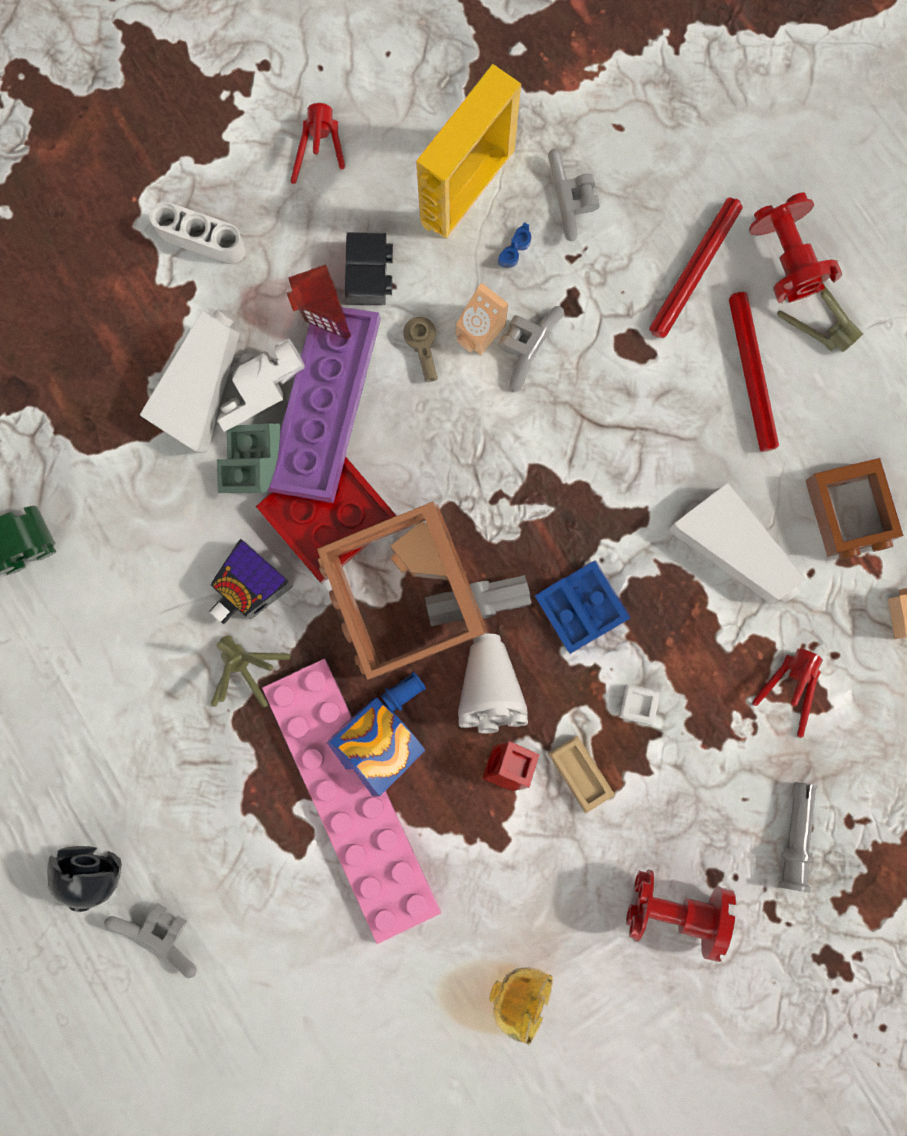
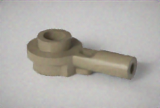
M415 317L405 324L403 330L404 339L411 348H414L415 352H418L425 382H433L438 379L430 348L436 338V328L429 319Z

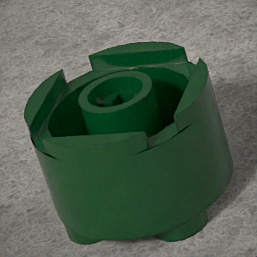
M37 506L24 507L23 509L26 514L21 516L15 515L13 511L0 516V575L4 573L7 576L15 574L26 568L25 561L34 558L37 561L43 560L56 553L54 548L56 543Z

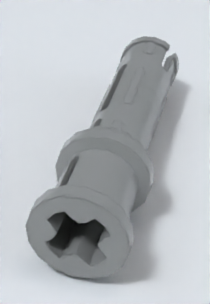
M794 782L788 849L784 848V852L781 855L785 861L782 881L778 882V887L810 893L811 887L808 886L809 866L810 863L814 862V857H812L813 853H810L809 849L817 785Z

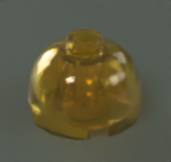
M521 967L507 973L502 982L496 981L494 983L489 1001L494 1003L493 1016L495 1022L506 1036L519 1043L528 1045L532 1043L543 1020V1017H540L544 1004L548 1006L553 976L540 969Z

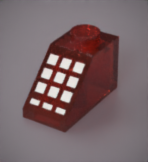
M326 264L288 277L292 291L287 292V296L293 311L299 310L304 321L345 339L352 337L333 279Z

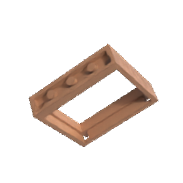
M433 501L317 549L320 556L318 559L320 564L319 570L324 578L328 577L333 589L329 591L331 602L336 610H341L345 620L341 624L343 633L349 643L353 641L357 655L354 656L355 664L359 666L362 675H366L367 680L489 633L440 508ZM426 521L468 629L380 664L338 556Z

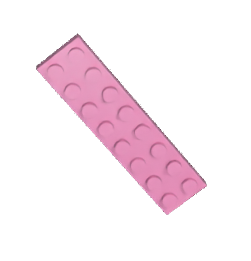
M326 659L263 687L265 696L376 943L379 944L441 914V910L387 792L385 791L380 797H373L354 770L345 769L326 743L352 718Z

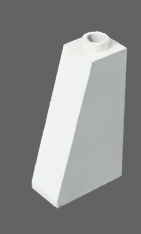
M202 310L140 413V416L195 452H206L209 448L240 334L239 331L231 327L234 321L217 310L214 314Z
M726 483L669 528L673 535L770 604L780 599L783 603H786L801 592L797 586L806 580L805 577L729 483Z

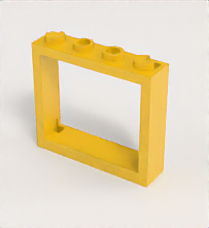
M494 64L491 65L416 160L420 221H422L421 223L427 231L430 232L432 230L444 238L450 235L515 151L521 83Z

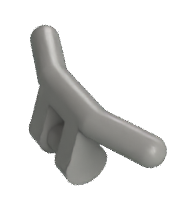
M552 149L548 153V159L557 192L566 240L574 241L578 236L575 215L593 212L600 207L598 196L594 195L593 192L595 181L592 174H582L574 179L567 180L561 153L557 149ZM580 192L581 199L573 200L572 194Z
M555 306L538 325L520 316H513L509 323V332L507 335H503L498 342V346L505 352L520 356L510 381V388L513 391L522 389L535 355L547 334L564 315L562 307ZM522 335L530 337L526 344L519 341Z
M159 903L152 908L143 927L115 916L106 918L104 926L107 930L140 942L166 958L184 977L192 978L196 975V966L174 946L187 924V920L179 915L176 918L166 913L167 908ZM158 925L167 930L165 938L154 933Z

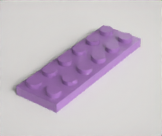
M315 303L312 314L313 320L311 319L315 324L310 323L301 354L305 368L296 373L280 431L277 463L268 491L334 503L381 317L379 312Z

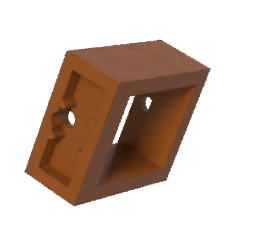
M880 458L815 473L805 480L827 557L839 554L840 560L861 555L860 549L872 547L873 552L894 547L892 541L904 536ZM868 479L884 532L843 542L828 488Z

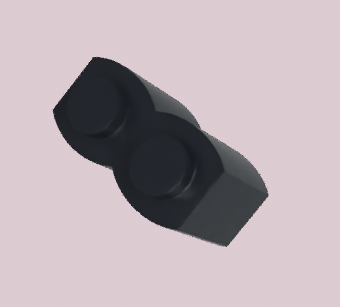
M347 232L345 267L346 304L386 305V295H392V275H386L387 263L393 264V243H387L386 233Z

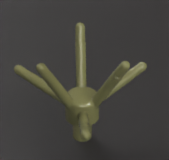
M231 636L222 637L216 646L222 651L221 658L225 666L211 705L215 707L218 702H224L231 672H241L262 707H267V700L246 667L251 663L265 670L272 671L273 665L263 660H289L290 654L245 652L243 646L235 644Z

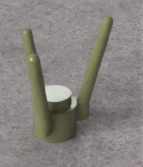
M826 286L821 291V297L838 320L827 330L831 335L829 338L781 310L777 312L778 317L820 341L831 352L836 347L842 352L846 351L863 335L860 329L848 318Z

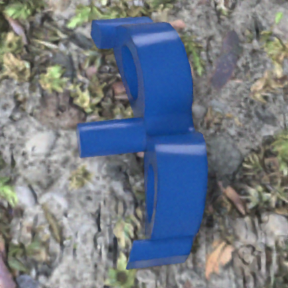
M524 222L511 239V246L506 247L500 253L498 265L502 268L517 265L519 261L518 250L523 251L530 246L531 232L529 231V224Z

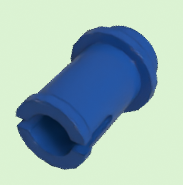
M413 671L391 689L386 687L384 689L385 693L381 695V698L392 712L397 709L401 711L403 710L402 705L421 691L426 690V687Z

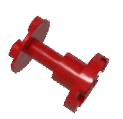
M805 192L791 196L786 200V203L775 208L773 205H769L757 210L754 213L756 220L749 227L750 234L756 236L776 231L784 253L779 257L786 277L773 287L778 303H783L786 297L789 303L807 298L824 290L823 282L831 279L835 283L842 277V271L837 260L830 259L818 262L812 245L810 243L803 244L795 222L806 216L814 207L813 200L808 199Z
M648 869L646 872L639 870L634 884V891L638 892L636 904L629 905L626 915V925L630 926L629 937L633 938V941L639 942L646 929L648 918L678 925L680 934L701 939V952L704 959L721 962L720 955H726L734 930L735 916L729 915V904L736 905L734 891L716 887L708 903L686 897L683 904L653 897V870Z

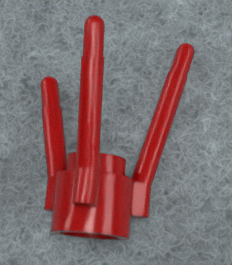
M313 103L307 108V119L303 120L302 135L290 179L292 184L297 182L309 133L313 137V154L315 155L319 153L320 139L328 137L329 133H331L339 168H345L338 134V121L333 119V109L327 104Z
M801 648L796 650L794 656L786 655L781 667L762 688L752 704L758 706L788 669L791 670L789 676L798 681L791 700L792 706L798 705L805 685L808 684L797 731V737L802 738L807 726L816 683L821 674L819 668L823 659L817 654Z

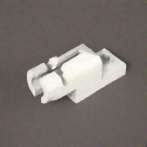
M289 338L275 345V354L278 359L270 357L268 352L263 351L238 366L233 374L232 381L243 399L239 401L238 397H235L221 405L222 411L218 413L217 421L224 432L283 400V391L278 383L284 384L305 368L297 349Z

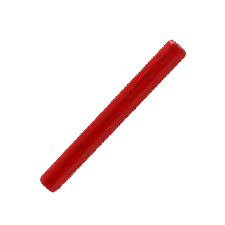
M728 197L651 323L649 330L655 337L666 338L742 211L743 206L737 198Z
M736 292L729 297V305L759 450L761 452L773 451L779 447L749 298L746 292Z

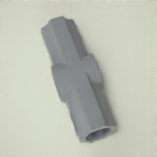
M525 575L492 583L481 581L470 584L483 619L496 615V612L531 605ZM453 591L425 597L431 627L464 620Z

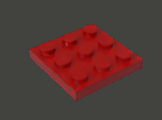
M346 456L334 503L272 492L255 506L321 584L328 577L324 578L319 570L320 564L318 559L320 556L318 548L397 516ZM369 544L338 556L342 567Z

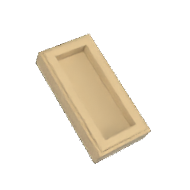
M578 736L573 737L548 753L585 813H588L615 795Z

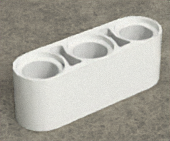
M170 202L157 203L150 210L149 218L159 237L167 243L227 264L238 263L245 256L246 247L241 234L230 223ZM167 219H174L173 223L169 226H162L163 222ZM196 230H205L201 236L192 237ZM227 240H235L233 246L229 248L222 247L223 243Z

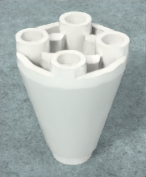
M484 634L474 638V644L470 647L458 710L459 726L464 728L478 727L479 733L487 734L498 732V726L502 725L510 727L527 725V705L506 647L501 642V637L497 634Z

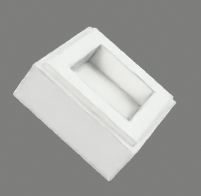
M625 684L619 718L654 725L660 691Z

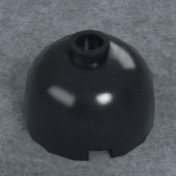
M73 846L58 850L57 857L54 858L51 855L48 861L47 880L51 895L61 904L76 912H84L104 903L113 894L120 879L122 863L115 853L108 851L107 857L94 855L97 847Z

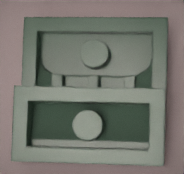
M279 423L236 425L227 430L228 459H217L218 493L267 492L278 458L280 442Z

